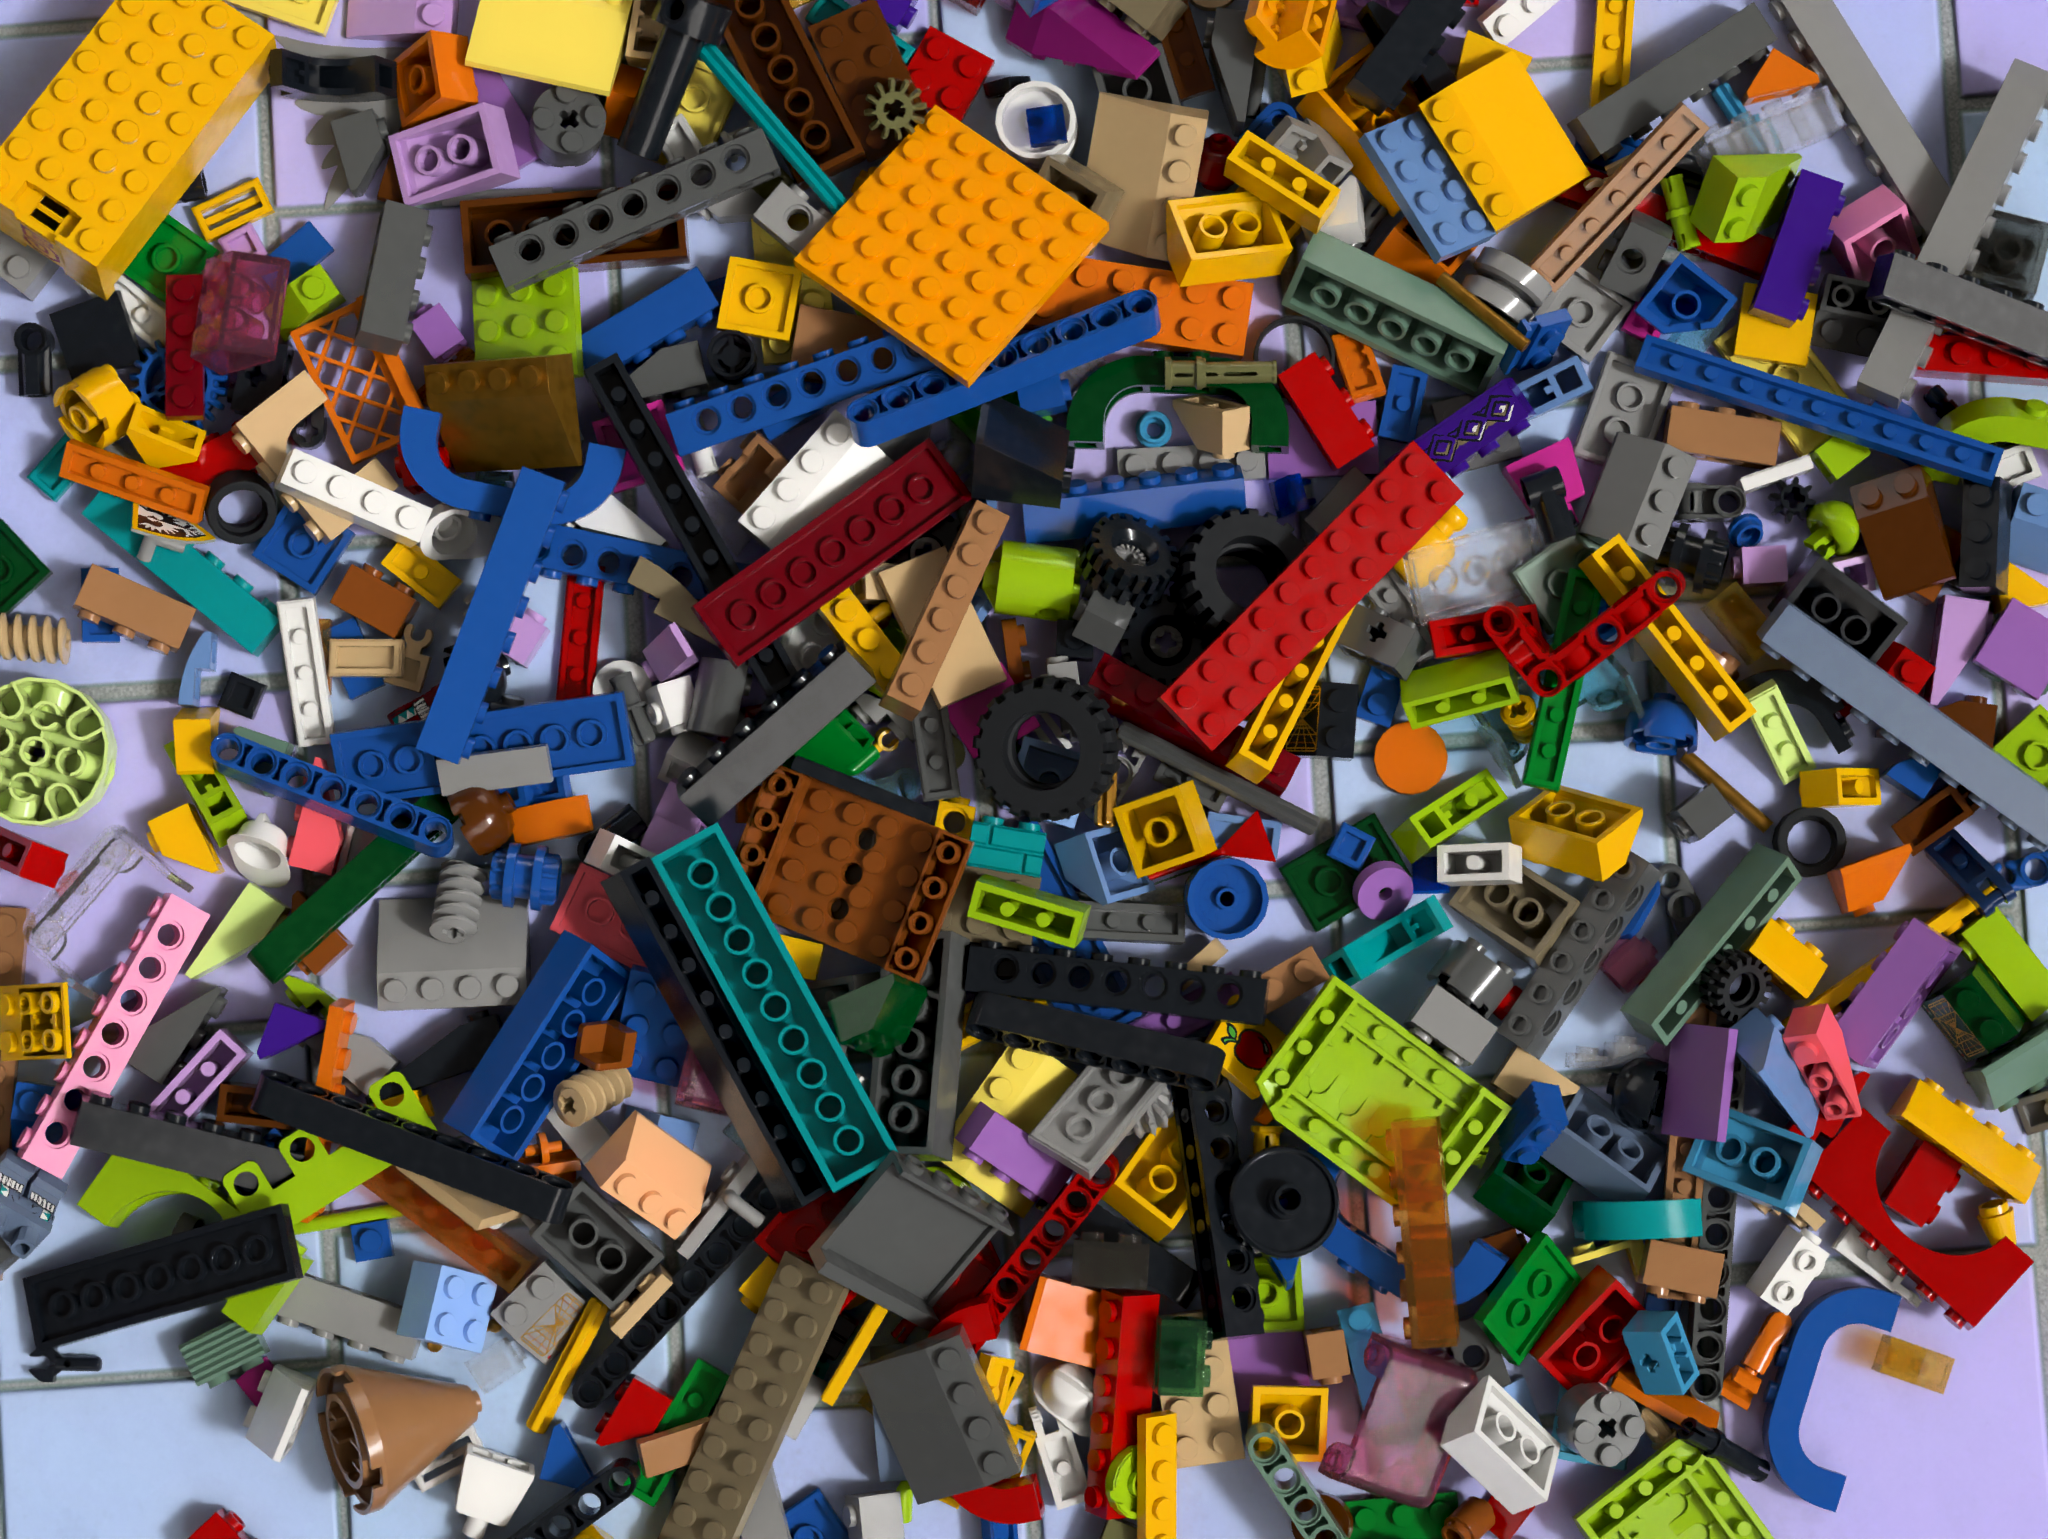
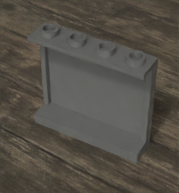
M892 1150L809 1248L808 1253L818 1273L930 1332L939 1321L933 1309L936 1302L998 1230L1009 1236H1012L1015 1232L1007 1219L1009 1216L1008 1212L995 1201L987 1203L970 1187L963 1186L961 1188L955 1185L943 1172L939 1170L932 1172L926 1169L923 1163L912 1155L905 1157Z

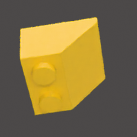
M1780 917L1776 920L1770 918L1743 952L1766 964L1769 968L1766 972L1770 973L1772 977L1770 981L1792 1000L1807 999L1828 967L1821 960L1824 954L1812 943L1806 941L1803 945L1793 936L1795 929Z
M1253 1385L1248 1410V1429L1257 1423H1268L1278 1431L1297 1462H1326L1328 1386ZM1268 1437L1258 1438L1253 1447L1259 1451H1265L1272 1446L1273 1440Z

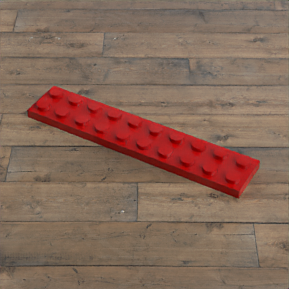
M1414 440L1409 442L1156 699L1208 753L1212 752L1436 524L1464 493Z

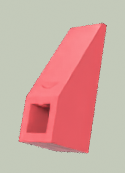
M315 757L312 765L329 771L327 761ZM305 777L303 778V785H305L308 780ZM334 790L325 792L323 798L327 801H336ZM297 804L294 813V821L298 822L295 836L290 835L287 842L286 857L289 858V866L334 876L345 839L341 821Z
M1828 1003L1793 1008L1782 1039L1826 1121L1860 1117L1862 1110L1843 1033Z

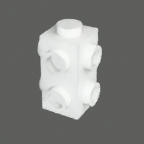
M1787 1225L1745 1286L1761 1299L1788 1316L1791 1310L1800 1304L1805 1290L1814 1277H1817L1822 1272L1825 1261L1830 1254L1819 1247L1822 1239L1803 1227L1799 1233Z

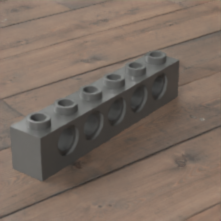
M1630 851L1624 866L1605 881H1595L1496 1032L1537 1059H1540L1620 939V935L1663 873L1651 863Z

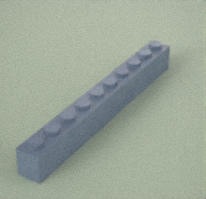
M1784 597L1756 632L1761 641H1763L1760 646L1762 650L1776 660L1784 656L1793 663L1790 669L1807 682L1811 677L1823 684L1820 691L1831 700L1838 703L1842 698L1853 706L1849 712L1860 721L1868 724L1873 720L1882 727L1879 733L1896 746L1902 741L1912 749L1909 755L1925 767L1930 762L1941 769L1938 776L1954 788H1957L1959 784L1963 785L1971 791L1968 798L1985 810L1991 805L2000 812L1997 818L2014 831L2020 826L2029 833L2026 839L2043 852L2047 850V787Z

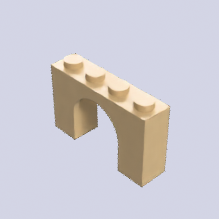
M304 369L230 429L234 433L232 440L243 454L250 453L257 461L256 470L260 476L269 484L275 483L287 456V440L292 429L328 398ZM376 457L355 473V475L391 491L399 487ZM284 492L279 496L292 513L298 511L306 521L303 524L305 530L316 542L321 540L326 545L353 524L351 521Z

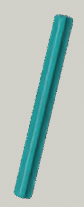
M709 43L704 45L699 55L702 61L759 128L762 127L764 134L833 215H835L847 202L844 195L718 47Z

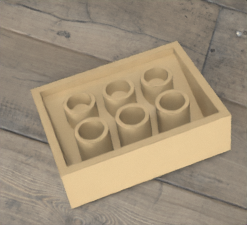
M1106 92L1099 93L1087 168L1124 190L1109 221V231L1099 241V244L1146 258L1169 261L1167 258L1166 203L1168 200L1194 198L1209 116L1208 110Z

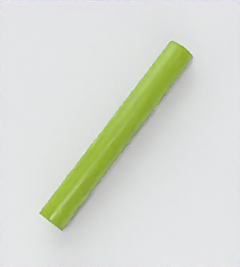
M402 1202L317 1216L309 1223L299 1222L293 1226L294 1234L299 1235L403 1217Z

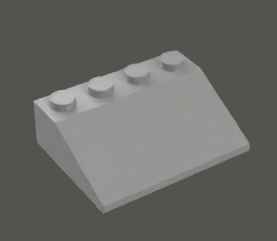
M490 895L480 896L482 898V906L477 909L480 912V918L475 922L478 925V930L474 935L466 936L463 942L457 944L439 941L429 932L430 924L433 922L432 912L435 909V898L379 900L376 972L378 1011L516 1006L531 983L528 899L516 898L514 907L508 908L502 906V900L492 899Z

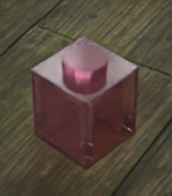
M1634 935L1625 940L1606 958L1600 970L1623 994H1626L1657 965L1659 961L1655 955L1658 951L1644 936L1638 939Z

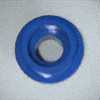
M1751 513L1740 515L1729 525L1727 538L1735 547H1755L1763 538L1762 522L1756 515Z

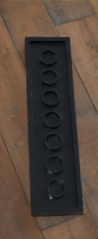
M277 1204L22 1278L36 1352H42L304 1277L289 1205Z

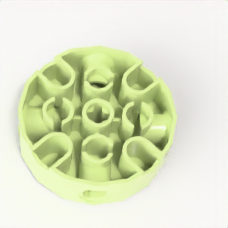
M26 677L0 687V817L21 825L51 828L79 819L102 800L115 775L118 746L110 719L91 696L56 679ZM42 748L45 750L44 757L38 758L33 755L34 749Z

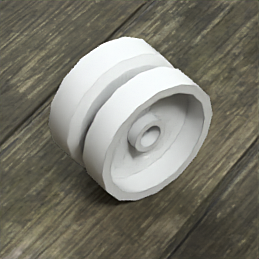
M1029 81L1015 86L1004 95L997 108L995 121L999 141L1004 152L1035 173H1039L1047 155L1066 154L1069 157L1072 156L1078 144L1079 128L1073 103L1061 88L1049 82ZM1038 125H1039V126H1042V127L1039 128V129H1034V128H1033L1034 126H1038Z

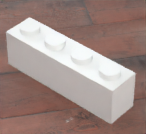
M296 448L287 454L273 487L410 548L420 542L433 510L428 506Z

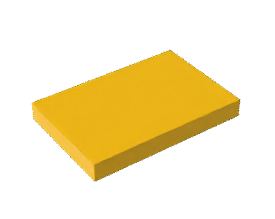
M876 1303L874 1304L822 1393V1401L831 1406L834 1405L887 1314L888 1309Z

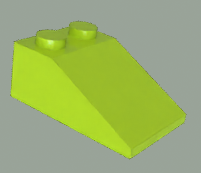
M1799 153L1713 155L1689 221L1713 243L1744 242L1778 222L1802 156Z

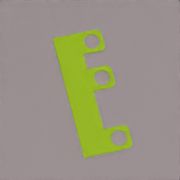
M391 1072L370 1086L369 1096L378 1109L437 1131L402 1073ZM386 1083H398L404 1090V1098L397 1106H387L380 1099V1090ZM299 1129L281 1140L279 1144L281 1154L295 1175L293 1178L273 1189L258 1164L253 1161H247L227 1173L223 1178V1185L242 1215L277 1204H288L294 1226L392 1164L345 1146L329 1155L318 1136ZM299 1137L310 1139L315 1147L313 1156L304 1162L295 1160L290 1153L291 1143ZM242 1172H251L258 1179V1189L250 1196H242L234 1188V1180Z

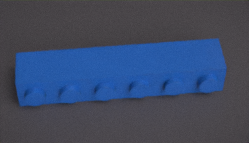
M1223 462L1217 463L1208 469L1197 470L1195 467H1181L1176 469L1175 472L1160 474L1157 471H1145L1137 477L1123 478L1120 475H1109L1103 477L1101 481L1093 482L1073 479L1071 480L1070 493L1062 494L1060 509L1022 504L1026 543L1087 538L1096 522H1099L1100 518L1106 516L1109 519L1111 514L1118 513L1121 519L1125 514L1133 515V520L1137 522L1139 518L1147 520L1146 525L1152 528L1156 525L1160 529L1201 525L1215 514L1221 516L1225 510L1235 508L1241 514L1246 508L1244 477L1240 465Z

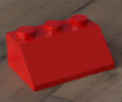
M1598 1264L1578 1284L1532 1347L1529 1354L1567 1391L1580 1383H1606L1631 1358L1629 1350L1624 1343L1622 1330L1638 1310L1646 1309L1616 1278Z

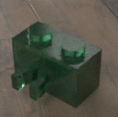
M1157 1315L1153 1391L1157 1395L1203 1397L1204 1387L1209 1388L1211 1369L1210 1365H1205V1350H1211L1213 1333L1212 1327H1207V1321L1203 1317Z

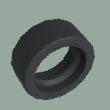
M242 469L227 471L215 478L209 485L210 491L205 507V515L208 525L219 538L239 545L253 543L264 537L274 526L277 507L273 491L269 484L255 472ZM249 490L259 495L262 501L261 512L249 522L241 524L228 523L219 515V503L226 495L233 491Z
M1804 807L1791 811L1779 821L1774 829L1772 838L1773 850L1789 856L1800 875L1805 878L1824 875L1834 869L1843 858L1847 844L1845 829L1835 815L1823 808ZM1812 820L1819 822L1830 834V850L1825 858L1817 863H1802L1795 859L1789 851L1787 842L1789 832L1794 825L1801 821Z

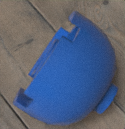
M1655 693L1653 694V699L1643 700L1631 709L1624 727L1623 743L1626 747L1629 746L1630 742L1636 743L1635 751L1653 755L1677 756V748L1686 747L1687 754H1691L1697 751L1698 746L1697 719L1687 705L1676 701L1675 695Z

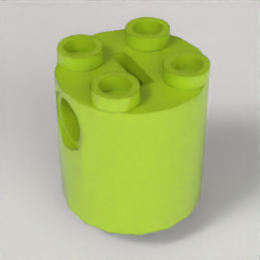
M1003 540V543L994 551L984 572L982 589L991 603L994 613L1057 621V619L1074 620L1072 616L1078 606L1081 585L1079 583L1082 568H1079L1078 564L1080 550Z

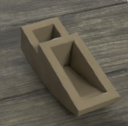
M640 556L627 583L659 599L653 613L671 623L676 622L684 630L719 647L691 610V607L698 602L694 596L661 567Z

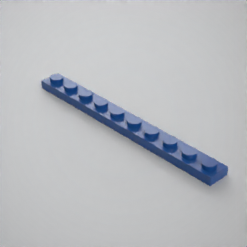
M1648 334L1634 368L1636 373L1988 487L1992 486L2004 451L2003 448Z

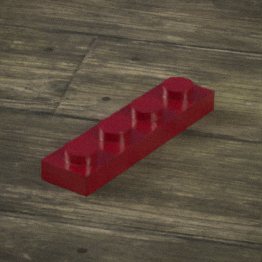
M203 274L166 275L165 417L167 421L205 420V278Z

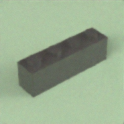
M386 199L377 225L353 343L354 346L397 356L402 344L409 345L414 325L408 322L409 312L416 311L420 291L414 289L416 279H422L426 266V258L421 257L422 247H428L433 226L427 224L429 210Z

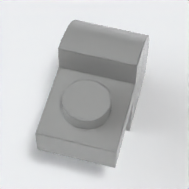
M1286 115L1264 140L1335 186L1354 166L1341 145L1325 129L1307 117L1300 121Z

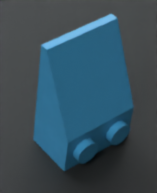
M1729 1108L1726 1142L1695 1139L1682 1171L1760 1205L1796 1218L1823 1148L1810 1138Z

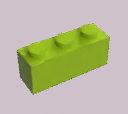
M1499 648L1413 670L1406 681L1400 679L1402 706L1412 730L1520 702L1517 672L1509 664Z
M984 874L976 880L967 917L1075 948L1083 939L1092 905Z
M1995 907L1996 912L1984 918L1979 914L1955 933L1954 936L1959 941L1957 945L1963 949L1961 954L1969 962L1974 960L1978 963L1980 961L2026 1019L2025 1022H2032L2048 1010V970L1999 908Z

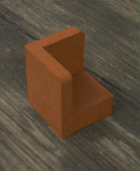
M616 1020L581 1023L578 1028L574 1059L595 1071L632 1067L637 1031Z

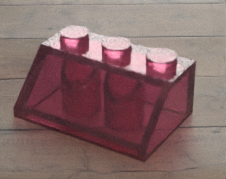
M230 251L207 258L190 357L221 376L274 361L276 359L291 262L286 258L240 251Z

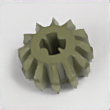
M890 77L888 79L889 91H886L885 87L878 82L874 87L881 98L873 94H867L865 98L869 103L877 105L876 108L864 110L865 116L877 115L878 118L872 121L869 128L874 130L882 123L885 126L881 132V138L883 139L888 137L890 129H894L896 141H901L903 138L902 127L910 135L915 132L910 120L918 124H923L925 121L922 115L916 114L914 111L926 109L927 103H914L913 99L917 98L922 91L920 88H917L909 95L906 92L910 85V80L904 79L901 88L896 89L895 77ZM897 99L903 102L901 108H905L906 111L905 115L898 114L894 119L888 116L890 110H886L885 106L886 103L892 104Z

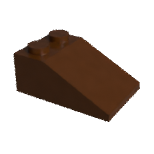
M1917 464L1849 487L1856 518L1885 601L1957 578L1933 480L1922 465Z

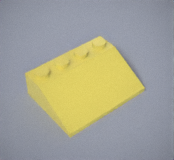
M480 0L465 58V66L609 97L627 46L634 0Z
M1008 1046L955 1121L952 1161L941 1162L1024 1219L1035 1202L1016 1190L1020 1183L1011 1179L1007 1184L990 1172V1169L993 1167L992 1164L984 1160L980 1166L965 1156L962 1152L966 1147L956 1140L955 1137L980 1101L1030 1134L1076 1079L1078 1074L1054 1057Z

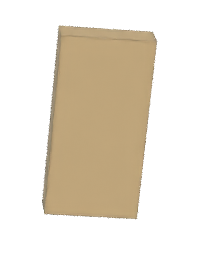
M329 640L328 676L404 678L405 640Z

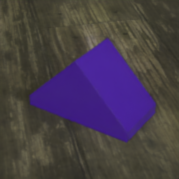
M275 1003L257 1050L259 1059H268L325 1032L327 1019L283 1003Z

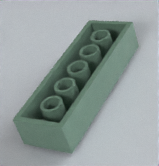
M1320 230L1316 235L1313 234L1281 302L1283 306L1474 397H1478L1485 392L1509 345L1507 340L1444 289ZM1505 319L1513 327H1517V324Z

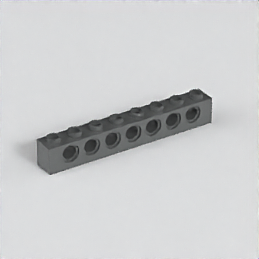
M753 127L744 128L733 134V140L722 145L719 142L710 143L699 149V155L688 160L685 157L673 159L664 165L665 170L654 175L651 172L639 174L630 180L631 185L618 190L616 186L607 188L596 195V200L585 205L582 201L573 203L562 210V215L551 220L548 216L536 219L528 224V230L517 235L514 231L498 236L494 239L495 244L489 246L488 249L509 294L781 176L780 167L762 127L756 130ZM733 155H741L746 159L745 166L738 171H733L726 167L727 160ZM699 170H707L712 173V179L708 184L699 186L692 182L693 175ZM665 185H674L678 188V193L674 199L665 201L658 197L659 190ZM637 199L642 201L644 207L638 215L630 216L624 212V207L630 200ZM599 214L608 216L610 221L604 230L596 231L590 228V222L593 217ZM565 229L574 231L575 239L571 244L562 246L556 243V237L560 231ZM530 244L539 245L541 253L537 259L527 261L522 258V252L526 246Z

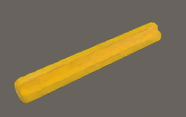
M597 1297L589 1299L526 1421V1426L533 1432L544 1434L548 1430L609 1311V1308Z

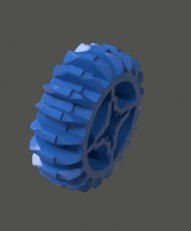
M158 339L154 342L157 352L153 354L149 349L144 348L142 353L148 358L145 363L140 360L134 361L133 364L141 370V373H132L129 375V379L139 383V386L132 387L129 391L134 392L140 397L142 405L165 414L156 405V403L162 400L165 401L166 347ZM213 348L205 351V379L207 378L205 417L211 422L216 421L215 415L210 412L213 407L221 411L225 408V405L217 399L218 396L227 397L228 390L219 387V385L230 381V377L227 374H217L226 365L222 360L214 361L218 353ZM162 366L164 379L159 385L154 387L155 391L152 392L154 375ZM202 420L183 421L188 424L193 423L195 427L204 429Z

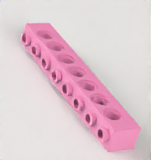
M164 893L162 898L157 896L150 905L147 916L151 917L144 930L138 929L132 937L128 946L132 952L125 963L120 961L110 977V981L113 982L107 996L102 994L97 999L91 1011V1014L95 1017L89 1028L83 1027L77 1034L72 1045L76 1049L69 1062L64 1060L59 1066L53 1079L57 1082L51 1095L44 1094L35 1109V1114L39 1115L32 1128L26 1127L16 1143V1147L19 1148L16 1156L57 1178H63L80 1148L70 1145V1134L78 1107L69 1110L65 1106L64 1098L66 1093L72 1089H78L81 1095L91 1096L92 1091L110 1095L210 917V914L172 893ZM165 924H169L174 930V939L168 945H163L158 940V931ZM151 957L156 963V970L151 977L144 978L140 974L139 965L144 958ZM133 990L137 995L138 1001L133 1009L126 1011L121 1006L120 999L125 991ZM113 1022L119 1029V1036L113 1043L107 1044L102 1038V1030L105 1025ZM90 1056H96L100 1060V1070L96 1075L88 1077L83 1070L84 1061ZM59 1122L63 1127V1135L57 1142L50 1143L45 1136L46 1129L51 1123Z

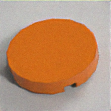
M1409 721L1393 725L1381 735L1375 745L1373 761L1376 775L1386 787L1399 794L1415 795L1428 791L1440 781L1446 771L1448 755L1445 743L1436 730L1429 726L1412 730Z

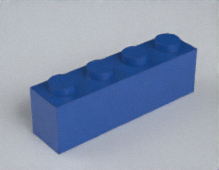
M696 266L582 334L583 366L585 369L616 352L625 368L632 363H635L636 366L642 365L655 354L654 350L664 344L668 347L674 346L687 337L685 332L696 325L699 328H704L716 321L721 305L699 268Z

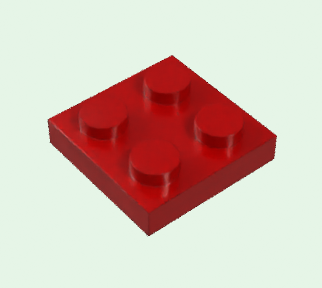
M930 26L907 68L916 89L920 88L922 91L920 98L922 102L927 103V110L930 111L934 105H937L960 122H963L994 66L995 60Z

